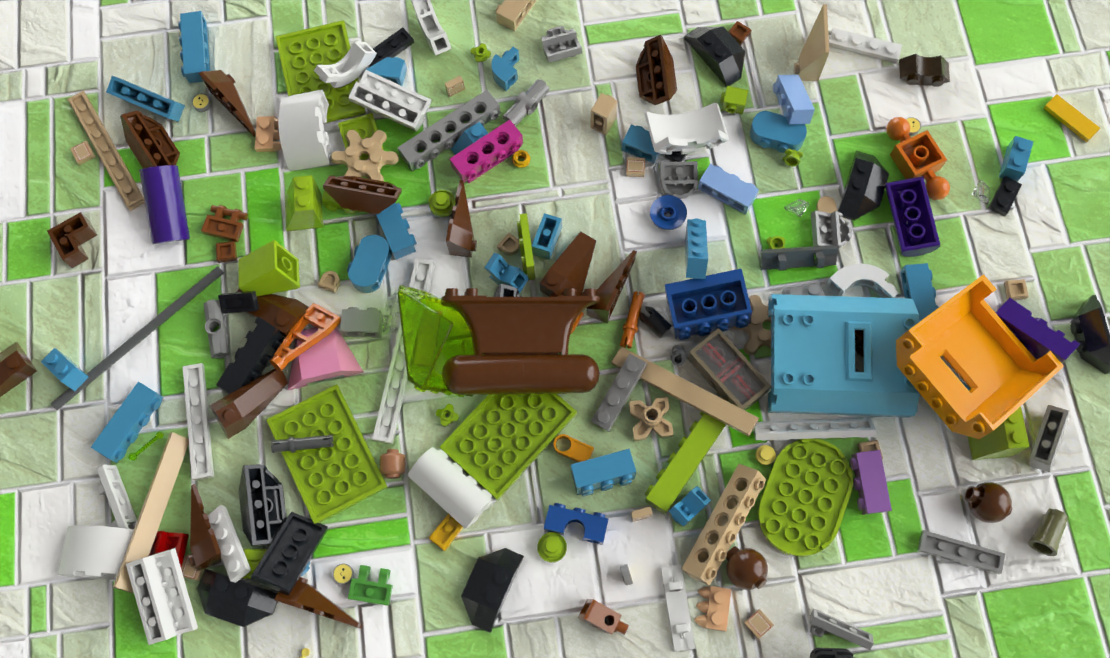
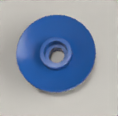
M664 195L657 198L650 207L652 222L664 230L679 228L687 217V208L684 202L672 195ZM669 213L671 217H666L665 214Z

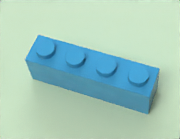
M201 11L181 13L180 21H178L181 32L179 41L182 47L180 57L183 62L181 72L189 83L203 82L199 73L210 71L206 19Z
M115 76L111 77L106 93L178 122L185 105Z
M394 203L381 213L376 214L395 260L416 252L414 245L417 244L414 235H409L407 229H410L407 219H402L401 217L403 210L400 203Z
M698 218L687 219L685 234L686 278L706 279L708 264L706 221Z
M928 263L905 265L900 271L904 297L913 299L919 313V320L922 321L939 308L935 302L936 290L932 287L931 282L932 271L929 269Z
M138 381L91 448L118 463L126 455V450L130 444L136 441L142 427L148 424L152 413L160 407L164 397Z

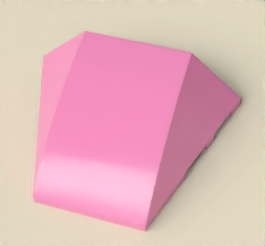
M337 327L324 339L292 360L288 390L305 387L307 383L341 375L347 377L364 373ZM318 328L302 330L301 334L309 337L317 332ZM296 339L294 349L303 342Z

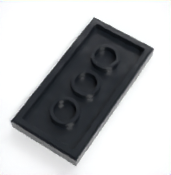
M291 512L251 575V580L289 596L326 534L328 526L320 523L314 524L313 520Z

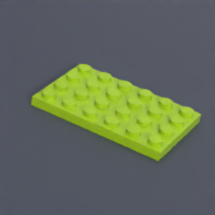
M344 20L275 36L288 96L323 90L329 104L327 123L366 114L364 107L351 102L348 98L356 81L359 82L358 77L345 86L334 88L330 83L320 80L314 71L317 65H332L339 62L350 50L351 46Z
M338 384L266 419L275 440L289 439V437L304 438L333 435V447L296 450L294 453L290 451L281 452L314 524L321 523L388 488Z
M489 394L443 442L440 449L448 454L454 462L459 464L484 489L490 492L496 500H499L576 416L577 411L558 394Z

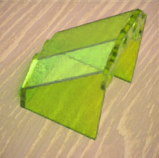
M399 285L397 295L408 381L415 385L414 388L418 391L425 392L428 390L435 394L442 392L451 396L454 393L449 391L443 383L442 371L446 361L452 356L474 355L473 342L468 325L458 311L442 306L441 298L424 290ZM455 394V395H457V396H459V397H464V396H471V397H472V396H473V395H459V394Z

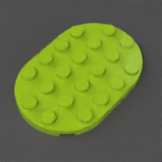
M816 438L795 441L787 445L778 454L758 506L760 529L767 541L777 550L791 556H810L824 550L834 540L853 488V473L845 459V455L831 443Z

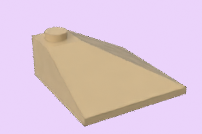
M823 4L798 61L794 63V74L799 75L801 81H818L829 55L827 4Z

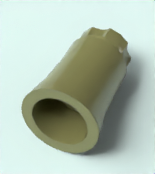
M1049 508L1037 530L1028 541L1029 546L1041 554L1056 556L1062 534L1066 528L1068 516L1058 509Z

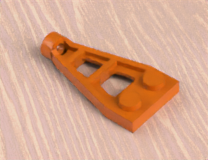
M313 303L274 354L275 356L270 360L271 365L281 372L290 361L328 336L341 323L340 316ZM307 324L318 328V331L309 337L301 334ZM294 339L303 342L293 350L288 348Z

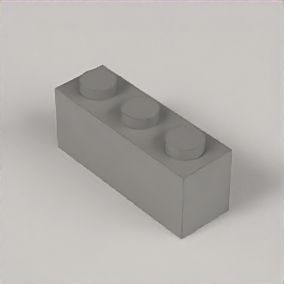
M1052 405L1047 406L1029 458V466L1047 472L1051 471L1069 418V410Z

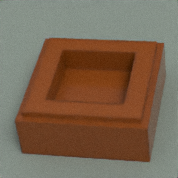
M737 21L728 32L739 45H742L752 30Z
M235 241L216 243L218 263L237 260Z

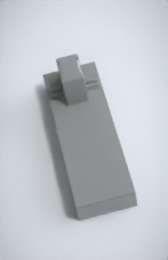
M813 608L810 615V633L822 637L828 631L871 650L874 644L873 634Z

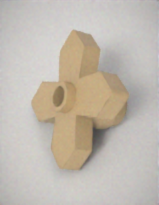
M667 397L656 398L652 406L649 407L641 400L629 402L630 415L640 420L632 429L634 441L646 440L652 430L661 438L673 436L672 423L662 418L670 409Z

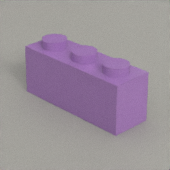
M874 450L851 455L850 466L855 472L854 487L859 493L857 504L859 510L862 511V515L892 511L881 451Z

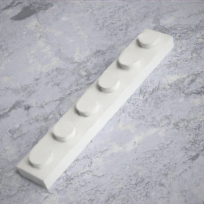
M202 363L183 366L191 474L194 481L214 477L205 368Z
M871 418L757 422L753 433L755 440L762 441L811 438L875 437L876 429Z

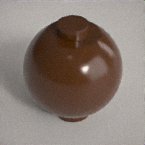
M984 482L976 487L970 486L965 492L964 498L968 501L971 513L982 522L997 523L1005 519L1012 512L1010 494L1003 486L997 483Z
M734 546L727 552L725 558L728 561L726 571L732 584L743 590L760 589L767 582L768 565L761 553L751 548L739 550L737 546Z

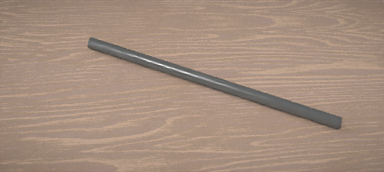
M219 266L213 269L86 374L89 378L76 391H73L71 388L67 389L51 405L56 410H59L224 274Z

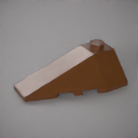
M460 180L455 197V204L457 206L452 208L453 214L448 224L446 244L450 255L472 258L473 251L476 252L477 240H474L464 181Z

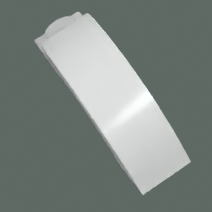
M411 0L420 28L432 52L438 55L451 50L447 34L436 17L431 1Z
M354 42L342 60L332 65H317L314 71L323 82L330 83L334 88L342 87L359 77L369 67L377 53L366 42Z
M869 264L845 266L832 275L826 283L837 296H842L848 289L854 286L869 287L881 298H895L898 294L894 285L885 281L889 274Z

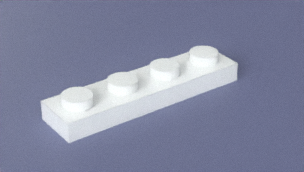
M832 28L829 38V47L893 63L898 62L902 48L901 44L837 28Z
M220 505L208 515L210 529L214 531L229 579L236 583L249 573L251 568L227 508Z

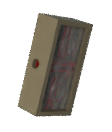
M719 328L694 347L688 354L687 359L717 393L727 402L745 411L767 394L772 387Z

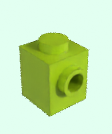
M727 86L726 93L722 92L720 103H723L722 110L731 114H743L748 90Z

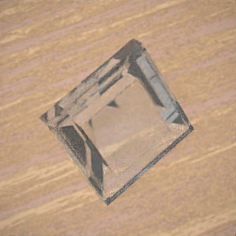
M979 180L972 195L987 205L989 204L990 188L984 181Z
M798 199L784 208L801 217L810 204Z

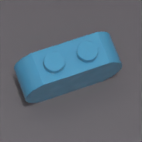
M766 110L759 112L754 117L750 128V137L755 144L763 148L776 149L781 153H785L787 149L798 151L802 147L807 134L805 124H789L784 115Z
M369 235L361 239L360 244L355 247V257L347 268L348 276L353 286L363 293H371L380 288L392 257L389 244L383 237Z

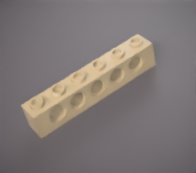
M738 464L682 567V570L691 578L710 586L712 580L716 577L721 563L725 560L729 548L736 540V535L745 523L746 517L754 506L759 492L764 487L766 478L758 470Z

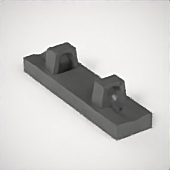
M836 245L761 250L760 268L761 270L778 269L780 271L786 270V268L813 266L824 268V266L837 265L838 247Z

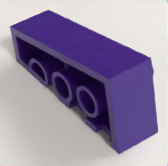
M1011 298L1005 301L995 312L1036 360L1051 351L1062 363L1080 345L1075 340L1070 342L1064 338L1065 334L1060 330L1055 332L1047 326L1048 322L1042 318L1032 317L1031 311Z

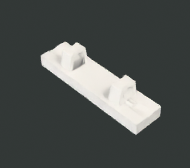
M101 465L97 468V472L102 485L97 488L99 495H106L115 517V521L110 524L111 527L134 530L137 519L117 466Z
M682 566L661 567L674 652L695 649Z

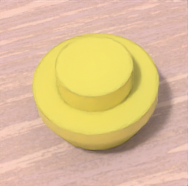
M763 445L756 451V459L762 465H770L776 458L775 450L771 446Z

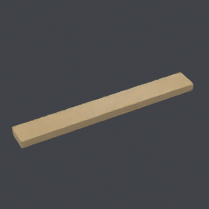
M82 91L68 98L71 107L127 208L131 211L144 204V197L86 93Z
M623 347L619 349L612 360V365L620 369L629 353L645 361L647 366L639 378L640 380L748 437L759 420L758 417Z
M173 432L168 436L113 588L134 593L126 563L149 556L189 445V439Z

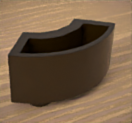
M913 54L899 59L900 79L907 82L908 85H932L939 87L943 83L950 82L949 63L941 55L923 57Z

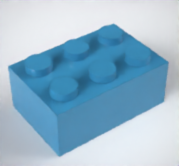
M629 448L571 464V475L577 495L582 494L584 497L593 494L594 490H610L613 488L612 485L619 483L621 486L631 484L636 476V468Z

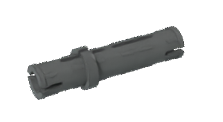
M675 345L672 348L670 358L674 365L682 366L685 362L686 353L683 346Z
M333 435L304 438L289 437V439L272 440V453L284 451L294 453L296 450L333 447Z

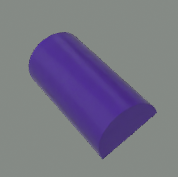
M165 165L140 169L139 173L152 244L190 239L178 166Z
M923 176L885 183L901 254L905 257H916L937 250L940 247V241Z

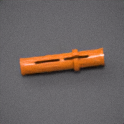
M637 291L633 292L626 324H623L624 332L620 342V346L626 348V345H628L627 348H632L634 335L638 331L637 323L645 298V294L639 292V295H637Z

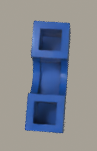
M554 503V506L549 505L544 531L555 532L564 536L567 525L577 522L585 530L583 541L603 545L609 518H605V514L594 512L591 515L585 513L586 510L581 508L570 510L566 509V505Z

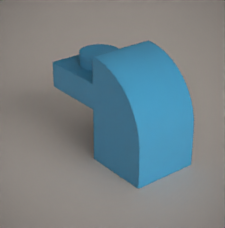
M514 46L509 51H505L502 58L496 54L491 63L493 79L505 91L518 80L517 70L513 66L519 61V50Z
M497 253L492 255L484 267L495 283L516 287L519 292H521L529 280L520 268L509 265Z
M696 486L679 503L674 505L669 512L672 514L674 521L685 526L712 500Z

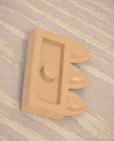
M275 116L257 117L256 152H275L282 149L281 142L276 141L280 139L279 130H276L279 129L278 119Z
M715 586L699 589L698 593L705 599H708V601H702L696 607L707 615L698 616L694 621L703 628L726 632L731 589Z

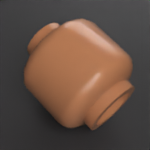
M388 449L387 453L380 456V473L385 475V478L397 479L405 473L406 457L404 454L399 453L398 449Z

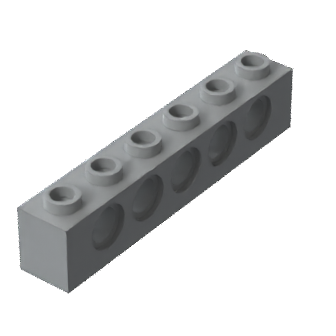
M488 90L484 91L397 147L401 158L411 171L420 169L429 160L437 158L444 150L451 149L463 132L478 122L484 126L490 120H495L501 114L500 105Z

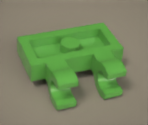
M360 565L358 579L352 578L348 599L389 606L393 585L387 583L391 570L380 568L378 582L367 581L371 566Z

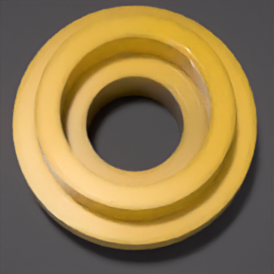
M518 150L513 154L512 162L516 167L524 168L530 163V155L524 150Z

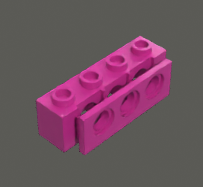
M508 120L451 157V167L461 180L471 183L518 151L523 144V136L511 120Z

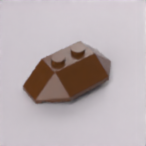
M662 35L645 41L644 48L636 64L639 97L653 105L670 100L677 91L673 57Z
M138 110L120 116L126 142L143 169L177 164L180 152L162 124L142 115Z
M329 176L323 184V189L342 208L352 211H363L369 214L381 213L394 204L402 193L401 188L389 182L357 176Z

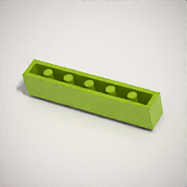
M700 412L702 417L699 422L694 421L689 428L691 433L688 438L684 436L678 444L680 449L677 454L673 452L667 460L669 465L666 470L662 468L656 476L658 481L655 486L650 485L645 492L647 496L645 502L664 515L726 426V424L703 412Z

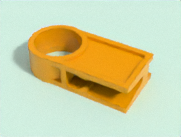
M566 434L558 435L553 443L556 453L576 462L589 460L594 451V447ZM561 438H565L570 441L571 447L567 451H559L556 447V442Z

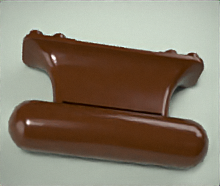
M447 288L445 296L441 298V305L455 309L466 321L472 337L474 355H456L446 361L442 371L443 383L446 388L452 393L459 395L590 392L599 381L600 372L598 364L589 355L568 354L571 330L579 314L585 308L595 306L600 302V297L596 296V289H584V292H581V296H576V289L569 288L564 289V292H561L562 296L487 297L478 296V289L467 288L464 296H458L457 288Z

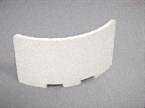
M323 90L286 96L281 100L278 116L279 136L283 155L290 171L328 165L331 162L333 151L329 142L328 132H324L323 123H327L329 104Z
M712 103L698 110L681 114L660 115L650 112L645 113L655 152L671 155L672 151H681V154L695 153V149L705 146L707 149L729 141L718 103Z
M90 525L68 526L57 575L75 578H95L105 575V579L116 580L134 530Z

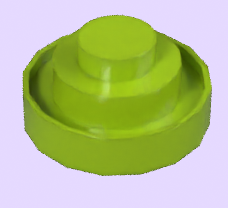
M438 190L429 198V208L438 217L451 215L453 206H456L454 195L446 190Z
M548 532L539 539L537 551L544 561L556 563L566 555L567 543L560 534Z

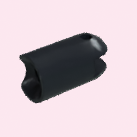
M646 306L645 309L650 316L647 317L644 313L640 312V320L661 339L663 334L670 330L672 325L653 307Z

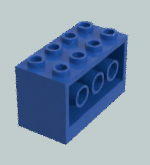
M742 268L707 275L706 279L693 278L665 284L666 300L675 339L687 340L693 335L706 336L718 328L725 332L732 327L744 328L751 324L752 309Z

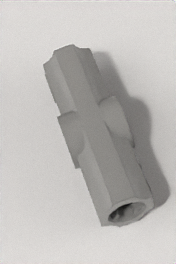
M537 79L526 92H521L515 99L514 105L503 115V119L505 121L511 120L516 127L527 114L531 115L536 110L538 102L550 91L546 82L542 79Z
M208 300L203 304L206 318L205 330L208 333L211 357L225 358L229 355L226 337L227 327L224 324L219 300ZM219 326V329L216 332H213V329Z

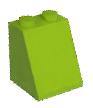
M312 175L293 177L285 195L286 231L324 228L322 194Z
M275 240L239 259L238 286L242 292L256 291V296H262L300 288L299 259Z
M1021 407L994 431L983 438L976 439L967 436L972 460L1012 457L1030 447Z

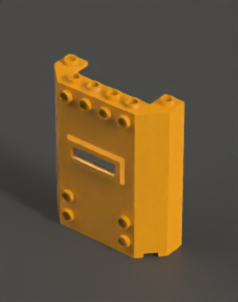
M984 274L896 340L897 367L952 432L976 439H981L994 431L1064 367L1051 351L1036 360L984 299L997 289ZM940 356H943L945 358V360L957 372V374L962 378V380L968 385V387L970 388L969 391L963 385V383L957 378V376L951 371V369L945 364V362L940 358Z

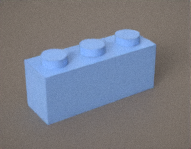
M778 75L776 83L773 84V92L776 94L778 103L782 107L784 117H786L789 124H810L815 109L799 75Z
M712 164L708 166L698 184L699 190L745 215L759 192V189L752 183H746L740 180L737 175L729 174L720 166Z

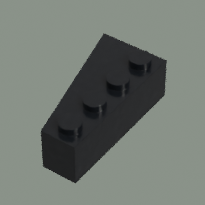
M257 317L255 320L257 326L254 331L247 333L245 337L247 341L244 347L238 348L236 351L235 362L229 363L216 384L228 395L261 377L264 369L271 365L270 360L275 356V352L285 339L276 327L260 317Z

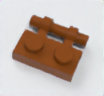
M212 205L210 210L215 215H207L201 232L206 235L238 242L244 227L238 221L240 219L247 220L248 213H244L240 209H228L223 205ZM230 216L231 218L230 220L224 219L223 217Z

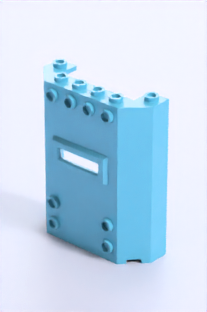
M771 294L769 296L768 317H771L772 387L768 393V413L904 418L915 416L920 393L897 367L896 340L921 321L919 320V313L913 299ZM855 330H863L864 372H855Z

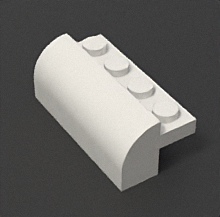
M365 70L360 82L356 81L348 97L351 102L414 131H418L425 120L424 117L432 102L431 99L368 70Z
M432 447L426 451L407 474L465 529L474 524L483 511L491 507L496 501L490 492L480 486L472 476H469L459 464L455 463L440 448L435 449Z
M175 548L126 563L148 645L165 641L176 635L198 628Z

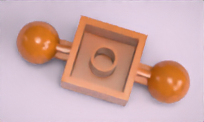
M895 117L891 119L886 126L887 135L893 140L900 141V143L895 145L890 156L904 178L911 179L923 176L927 182L925 186L928 197L933 200L945 198L949 194L950 184L945 178L936 176L935 172L941 170L947 159L928 130L910 137V124L905 118Z

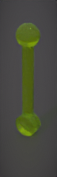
M161 431L157 432L153 439L137 452L130 453L128 458L131 461L137 460L138 455L156 440L162 439L164 433Z

